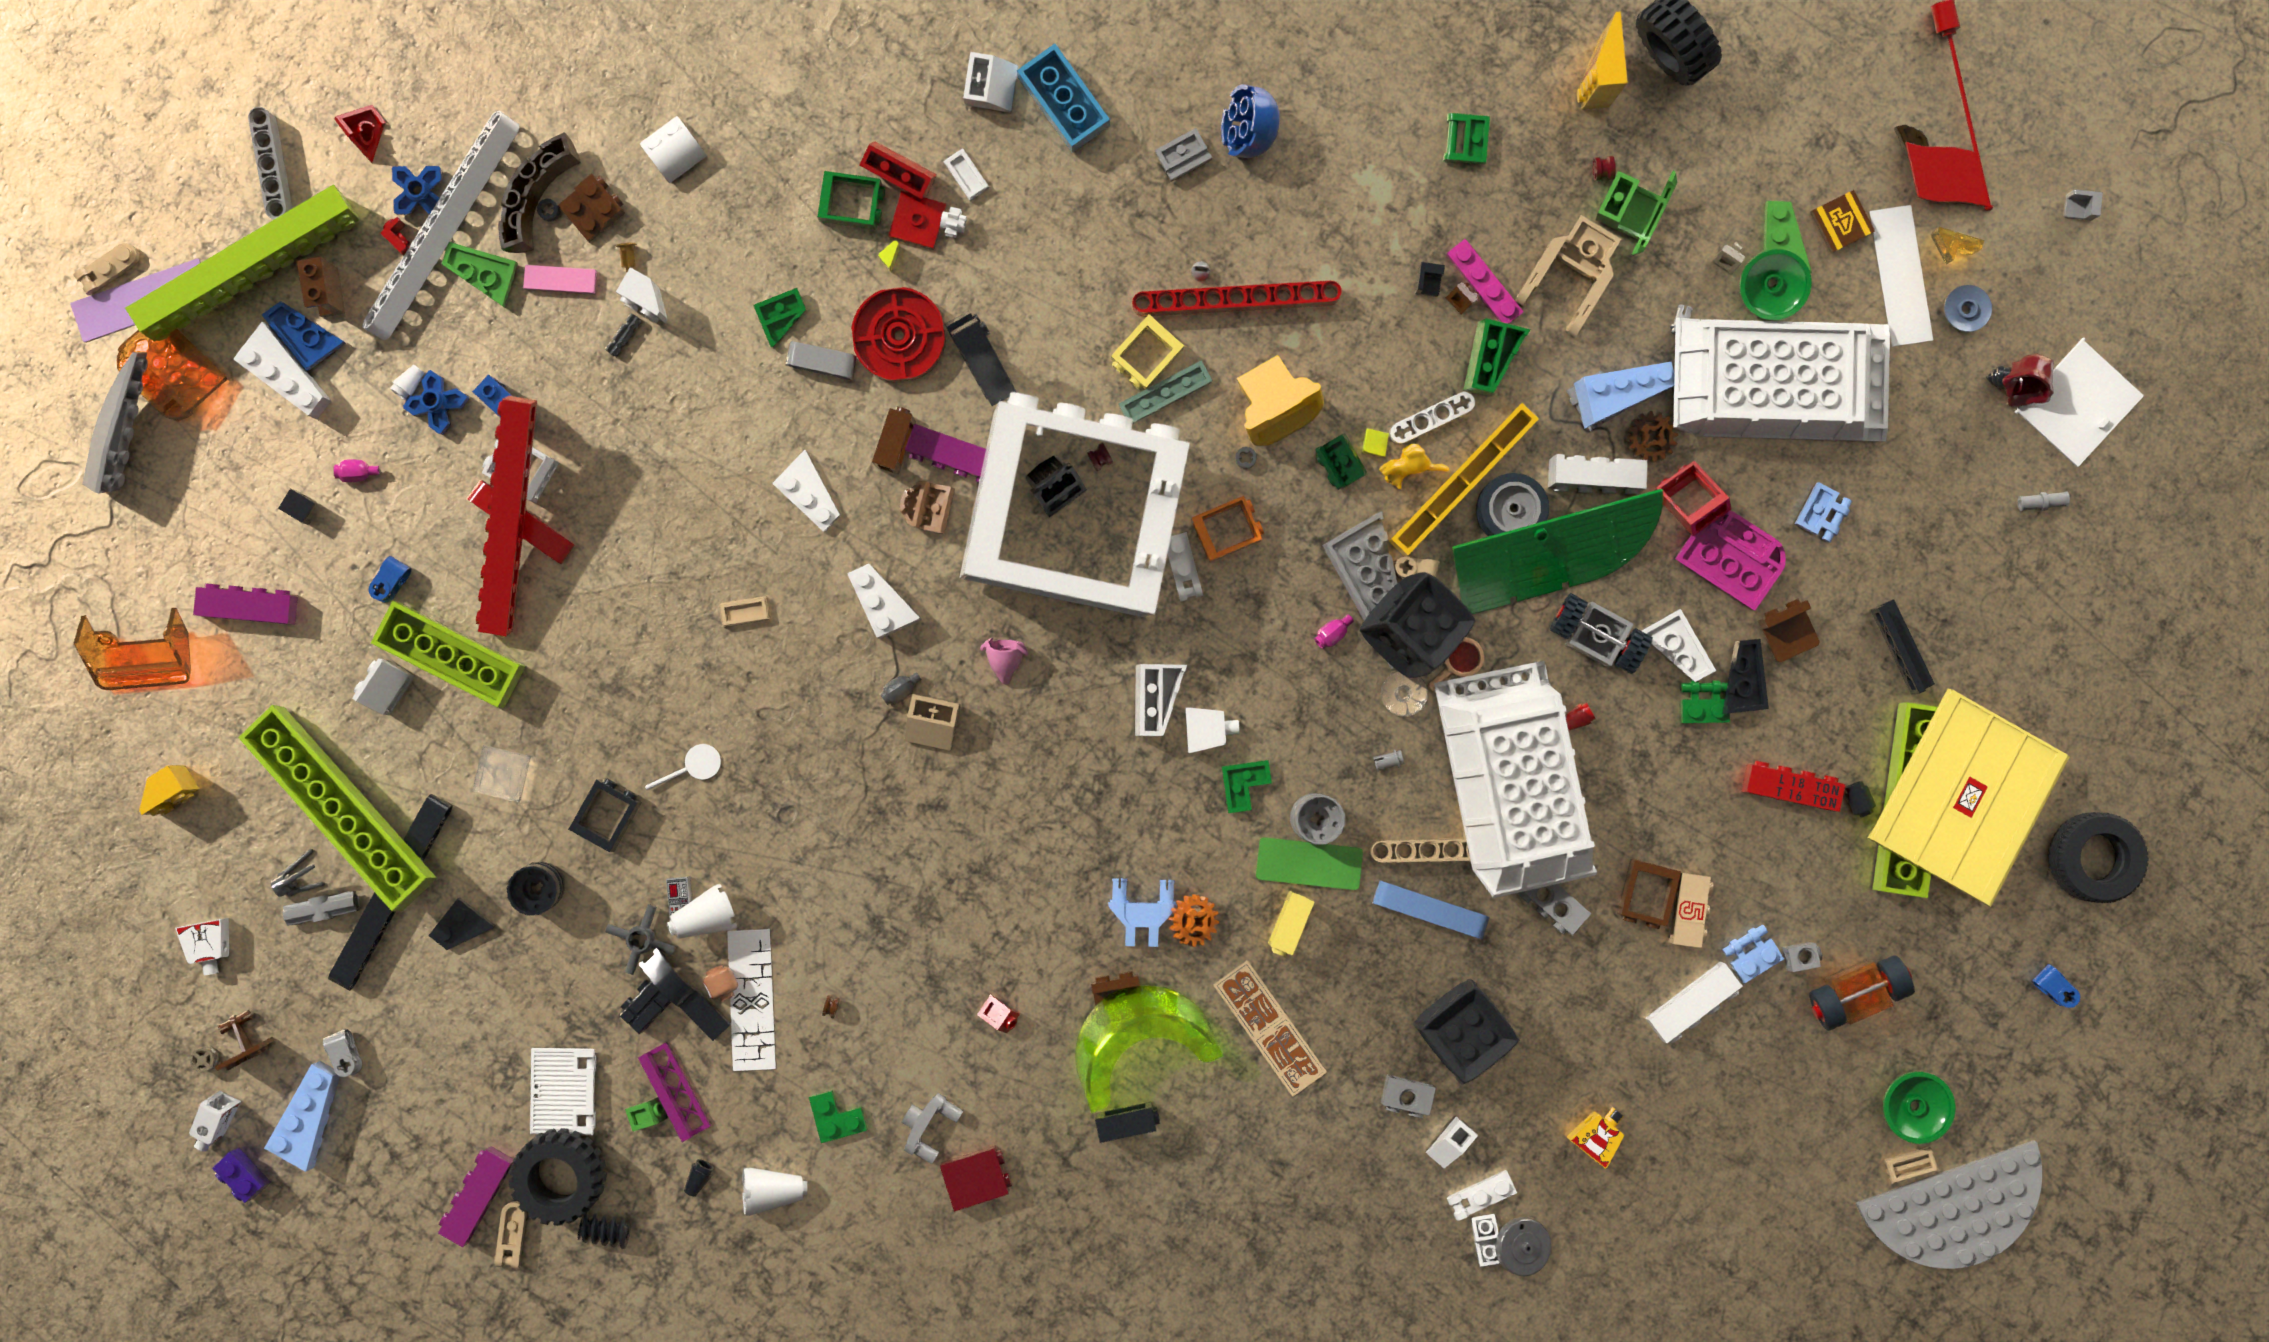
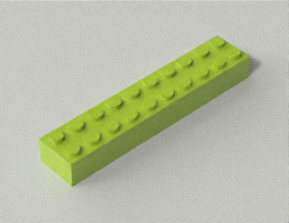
M333 184L125 307V309L142 334L154 342L162 341L168 338L170 332L175 329H182L191 323L190 320L195 317H201L210 313L211 308L217 304L227 303L239 291L249 290L253 283L259 279H267L273 275V271L276 269L287 267L298 256L311 253L318 244L333 240L335 234L340 231L350 230L355 226V222L359 221V218L345 196Z
M271 705L238 737L391 911H404L437 879L285 707Z

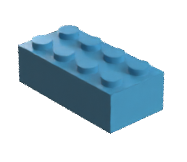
M1053 44L1017 70L1018 79L1072 153L1110 127L1109 117L1056 44Z

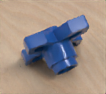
M406 166L392 167V181L404 189L393 200L394 213L396 215H410L419 203L430 215L440 199L431 190L442 181L441 168L439 166H425L418 177H415ZM416 187H421V193L415 195L414 189Z
M429 370L421 380L424 391L421 395L410 396L403 405V409L415 417L428 413V426L438 434L443 435L451 425L447 410L462 409L469 400V397L457 388L444 392V379Z

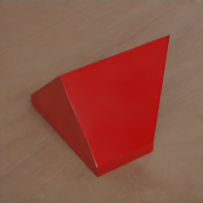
M365 106L335 116L334 120L347 137L373 163L382 131L386 124L374 106Z

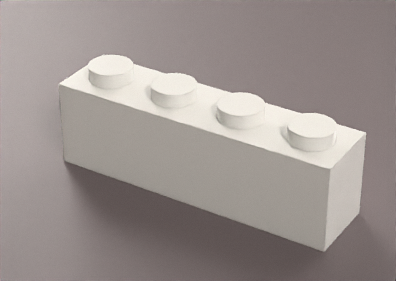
M1719 962L1645 1019L1663 1042L1674 1043L1683 1036L1682 1032L1688 1027L1692 1029L1700 1024V1018L1705 1014L1711 1015L1720 1008L1719 1004L1725 999L1729 1001L1736 997L1742 985L1726 963Z

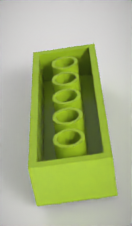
M396 601L391 602L371 641V644L497 708H505L526 667Z

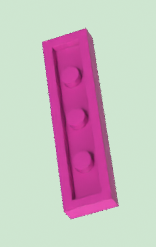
M1466 239L1446 254L1499 322L1510 324L1523 313V310Z

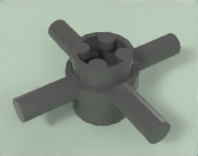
M647 905L641 925L635 926L630 930L611 924L607 925L605 933L626 939L627 947L632 951L625 973L634 975L640 955L650 951L652 948L655 949L657 947L661 952L670 955L675 953L676 946L656 940L655 934L650 928L657 908L654 905ZM636 934L646 935L647 939L643 946L638 945L639 940L635 939Z

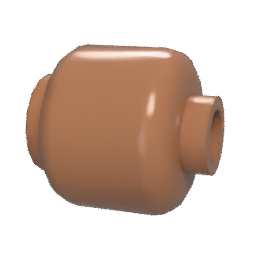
M720 965L705 973L706 977L703 979V983L711 999L720 998L721 1002L735 996L733 991L738 988V982L731 968H724L723 965Z

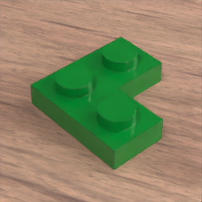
M1269 760L1222 766L1228 814L1252 810L1249 787L1272 783Z
M833 1090L809 1097L821 1143L868 1130L862 1107L838 1112Z

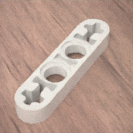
M1461 392L1394 424L1390 429V439L1395 444H1405L1469 413L1474 408V397L1468 392ZM1461 397L1464 400L1468 399L1470 402L1467 405L1468 409L1461 406L1455 410L1458 414L1454 415L1453 407L1449 402L1452 401L1454 406L1461 401ZM1439 407L1448 409L1449 417L1442 420L1437 417L1436 410ZM1418 417L1426 418L1428 421L1426 429L1420 430L1415 426V420ZM1407 422H1410L1411 429L1416 433L1412 435V432L1409 431L1404 434V439L1394 435L1397 432L1396 428L1399 427L1400 430L1408 428Z

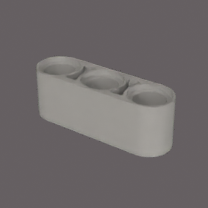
M791 341L785 365L796 369L852 380L857 356Z

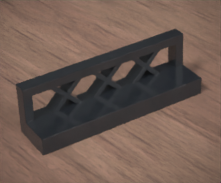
M1892 599L1871 609L1872 615L1910 694H1920L1925 692L1926 688L1935 685L1895 600Z

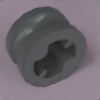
M1242 447L1238 450L1235 457L1237 465L1243 469L1253 467L1257 459L1256 452L1250 447ZM1242 452L1244 454L1250 453L1252 455V457H1250L1252 462L1242 463L1240 461L1242 457L1239 455Z

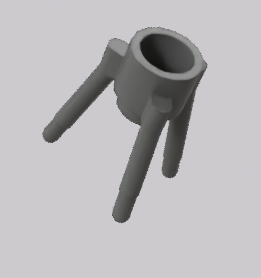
M309 849L288 868L278 873L276 879L271 881V887L277 896L282 897L287 894L291 897L297 893L324 885V882H318L294 888L297 886L296 879L314 869V864L294 875L289 874L313 853V849Z

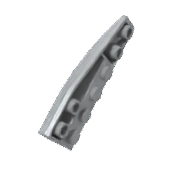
M132 352L118 373L98 415L91 438L82 485L95 493L100 494L120 490V487L124 484V467L130 455L128 451L129 442L134 436L133 422L139 411L137 405L138 397L143 390L142 376L148 366L147 352Z

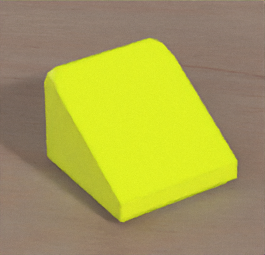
M895 240L878 255L890 272L894 268L900 250V245Z
M1367 428L1365 430L1362 453L1385 457L1389 433Z

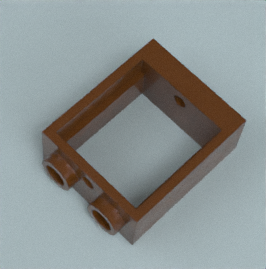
M898 406L896 410L889 408L872 460L876 468L899 475L906 454L905 449L913 426L916 424V420L910 413V410Z
M1630 859L1617 914L1623 915L1622 920L1637 923V919L1646 921L1645 926L1655 929H1660V925L1668 927L1681 871ZM1638 871L1670 879L1660 919L1629 911Z

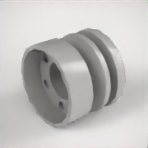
M1309 793L1300 797L1294 803L1290 812V823L1294 832L1301 839L1313 844H1327L1334 841L1342 833L1345 825V814L1341 805L1334 798L1320 793ZM1314 812L1321 815V819L1317 820L1318 824L1310 820V818L1314 817Z

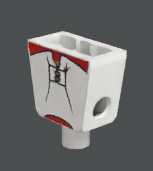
M224 918L177 927L176 932L188 964L201 962L204 976L219 973L216 959L229 956V919Z
M219 1091L200 1104L189 1132L190 1136L196 1138L194 1147L197 1150L208 1151L211 1144L224 1136L240 1105V1100Z

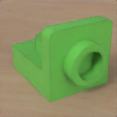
M658 1097L625 1109L632 1131L656 1125L668 1118Z

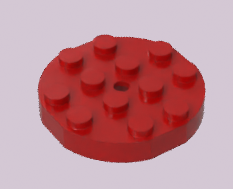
M906 287L880 290L869 296L858 308L851 327L854 352L861 364L876 377L890 382L914 380L927 374L940 360L946 343L943 318L937 306L923 293ZM898 331L904 334L901 340L895 338V333Z

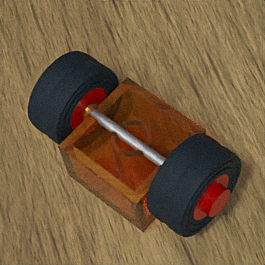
M1894 955L1879 961L1877 965L1874 961L1865 960L1823 978L1826 985L1812 990L1809 993V998L1815 1018L1819 1020L1827 1031H1831L1844 1024L1851 1025L1894 1006L1892 1000L1900 1001L1913 995L1915 988L1909 969L1898 956Z

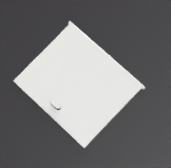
M2082 338L2054 369V394L2051 396V400L2044 404L2032 403L2020 406L2014 412L2021 415L2076 467L2081 465L2144 396L2085 342V338Z

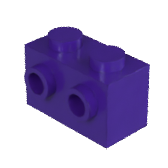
M240 1148L230 1151L212 1168L216 1172V1178L223 1184H227L232 1189V1195L244 1203L254 1199L271 1183Z

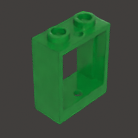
M824 171L817 217L820 222L876 230V224L881 223L882 209H879L880 200H884L885 186H882L881 179ZM835 183L874 189L869 220L831 215Z

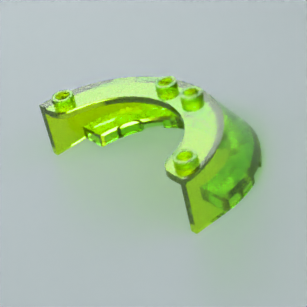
M1140 985L1118 990L1104 998L1093 1008V1011L1088 1015L1080 1028L1075 1051L1077 1074L1091 1114L1105 1108L1110 1103V1077L1113 1067L1122 1053L1139 1041L1150 1038L1171 1039L1186 1046L1202 1062H1212L1223 1057L1207 1017L1194 1002L1181 993L1164 986Z

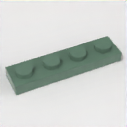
M1201 360L1124 400L1118 405L1124 416L1133 419V424L1212 383V379Z

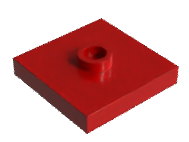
M901 191L888 236L934 250L940 231L943 211L945 212L947 204L925 197L921 199L911 193Z

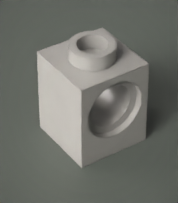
M1806 942L1782 947L1787 971L1797 972L1821 967L1822 952L1816 943ZM1806 950L1808 952V959L1802 963L1799 955L1802 951Z

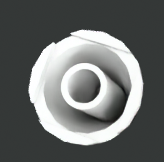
M720 884L713 886L669 916L670 922H667L670 934L672 936L676 935L680 939L737 928V923L732 924L730 919L735 916L725 891L719 892L722 886Z
M750 1167L743 1168L742 1185L745 1216H751L802 1201L803 1195H807V1181H802V1176Z

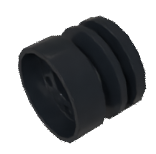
M544 861L532 862L517 870L511 876L507 885V897L512 907L519 913L528 916L540 915L557 905L565 891V881L560 870L553 864ZM538 883H541L543 886L540 888L541 890L537 891L535 887Z

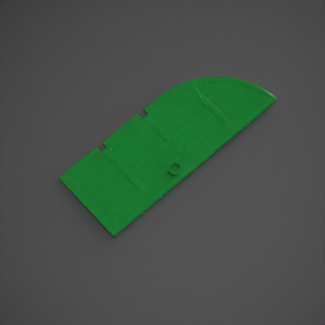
M1663 489L1453 546L1461 602L1473 615L1511 604L1510 598L1516 596V601L1520 602L1563 590L1562 583L1568 582L1570 588L1598 580L1617 571L1631 561L1653 535L1662 512Z

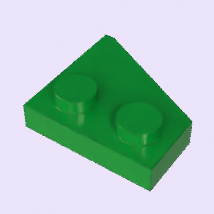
M798 288L753 305L770 347L775 346L806 311Z

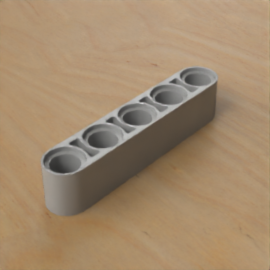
M255 107L249 112L248 121L266 215L274 220L279 217L275 215L276 209L283 207L282 214H284L293 207L277 120L265 108ZM262 116H266V121L259 125V119ZM270 138V144L267 147H263V142ZM274 161V167L271 170H267V165ZM275 184H279L278 191L271 193L272 187Z

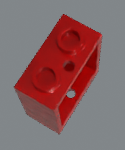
M1695 461L1689 465L1682 466L1676 474L1664 479L1656 487V490L1663 489V505L1692 536H1695L1732 510L1730 498ZM1696 480L1713 499L1687 517L1670 497Z

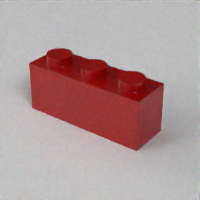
M876 141L868 145L859 166L921 199L928 195L937 176L934 172Z

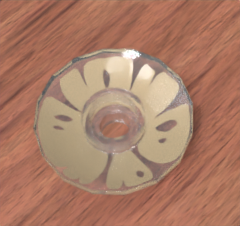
M1396 671L1384 680L1381 687V699L1390 713L1408 717L1418 713L1424 707L1428 689L1421 677L1409 678ZM1404 689L1407 691L1406 698L1399 696L1400 690Z

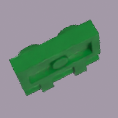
M1712 680L1711 683H1699V681L1681 683V692H1690V699L1680 700L1681 723H1730V713L1722 714L1725 699H1720V692H1726L1728 682L1720 683V680ZM1699 692H1711V699H1699Z

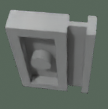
M1196 128L1155 150V154L1171 182L1212 160V156Z

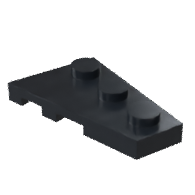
M1761 639L1735 641L1722 714L1769 709Z

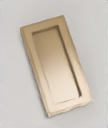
M766 596L719 604L722 627L770 620Z

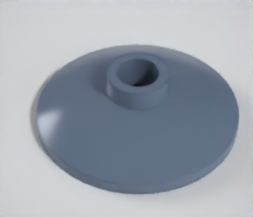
M1963 285L1957 287L1948 295L1944 305L1945 316L1954 328L1963 332H1973L1985 326L1992 314V303L1988 294L1981 288L1974 285ZM1963 306L1968 307V314L1963 313Z

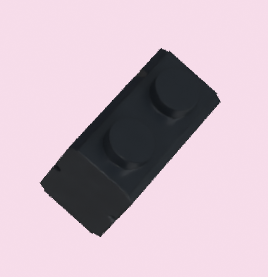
M647 979L637 988V991L640 993L634 999L629 997L621 1005L623 1011L619 1014L638 1034L643 1033L671 1003L653 982H649Z

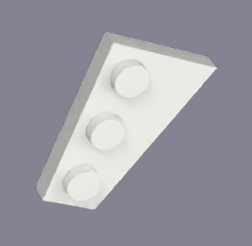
M806 450L772 483L824 533L841 516Z
M1681 609L1641 630L1652 636L1653 641L1651 644L1694 682L1716 671Z

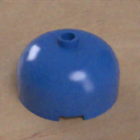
M1241 84L1231 92L1232 100L1229 108L1223 111L1221 138L1223 145L1229 149V155L1254 158L1264 154L1274 143L1279 130L1280 113L1276 100L1268 91L1260 87ZM1233 121L1241 122L1240 126L1232 125Z

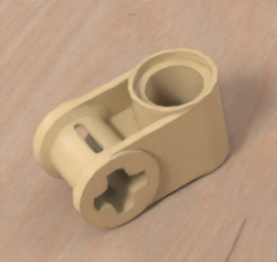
M1408 556L1399 558L1393 563L1396 577L1400 579L1419 572H1427L1437 578L1440 564L1439 561ZM1406 562L1409 570L1403 573V569L1399 568V565Z

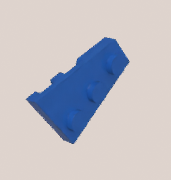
M282 301L261 314L306 371H309L345 345L343 340L335 337L326 329L310 321Z

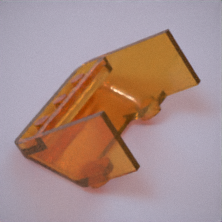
M176 607L171 608L168 624L163 632L164 639L119 642L116 635L110 631H94L87 616H81L73 644L94 684L98 688L103 690H120L187 683L190 679L189 633Z

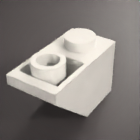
M1456 1116L1426 1153L1439 1165L1446 1168L1466 1151L1478 1135Z

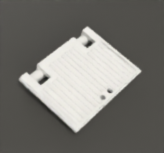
M531 1048L530 1134H544L550 1129H555L558 1132L561 1128H567L570 1134L578 1131L582 1135H594V1128H596V1111L594 1109L595 1049ZM579 1057H587L586 1069H578ZM578 1115H586V1126H578Z

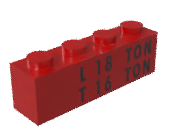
M1761 761L1747 764L1741 792L1840 812L1845 784L1838 783L1839 778L1824 775V779L1815 778L1816 773L1802 770L1801 774L1792 773L1793 768L1778 766V769L1769 768V763Z

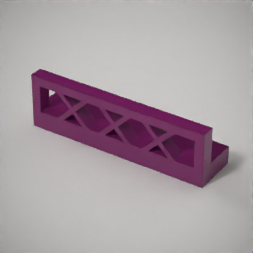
M668 1042L638 1057L681 1142L688 1140L711 1126ZM663 1049L669 1057L666 1066L657 1064L653 1056ZM668 1071L677 1073L680 1078L677 1087L668 1085L666 1081ZM679 1092L689 1096L691 1101L688 1108L679 1106L677 1102ZM690 1113L698 1115L703 1125L692 1130L688 1123Z

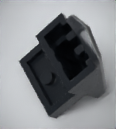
M1057 455L1041 462L1026 475V480L1032 487L1030 491L1049 518L1087 491L1073 466L1069 462L1066 464Z

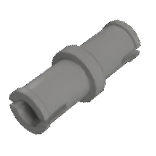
M2067 491L2052 494L2040 492L2039 495L2018 497L2019 511L2032 509L2045 511L2052 507H2068L2070 504V497Z

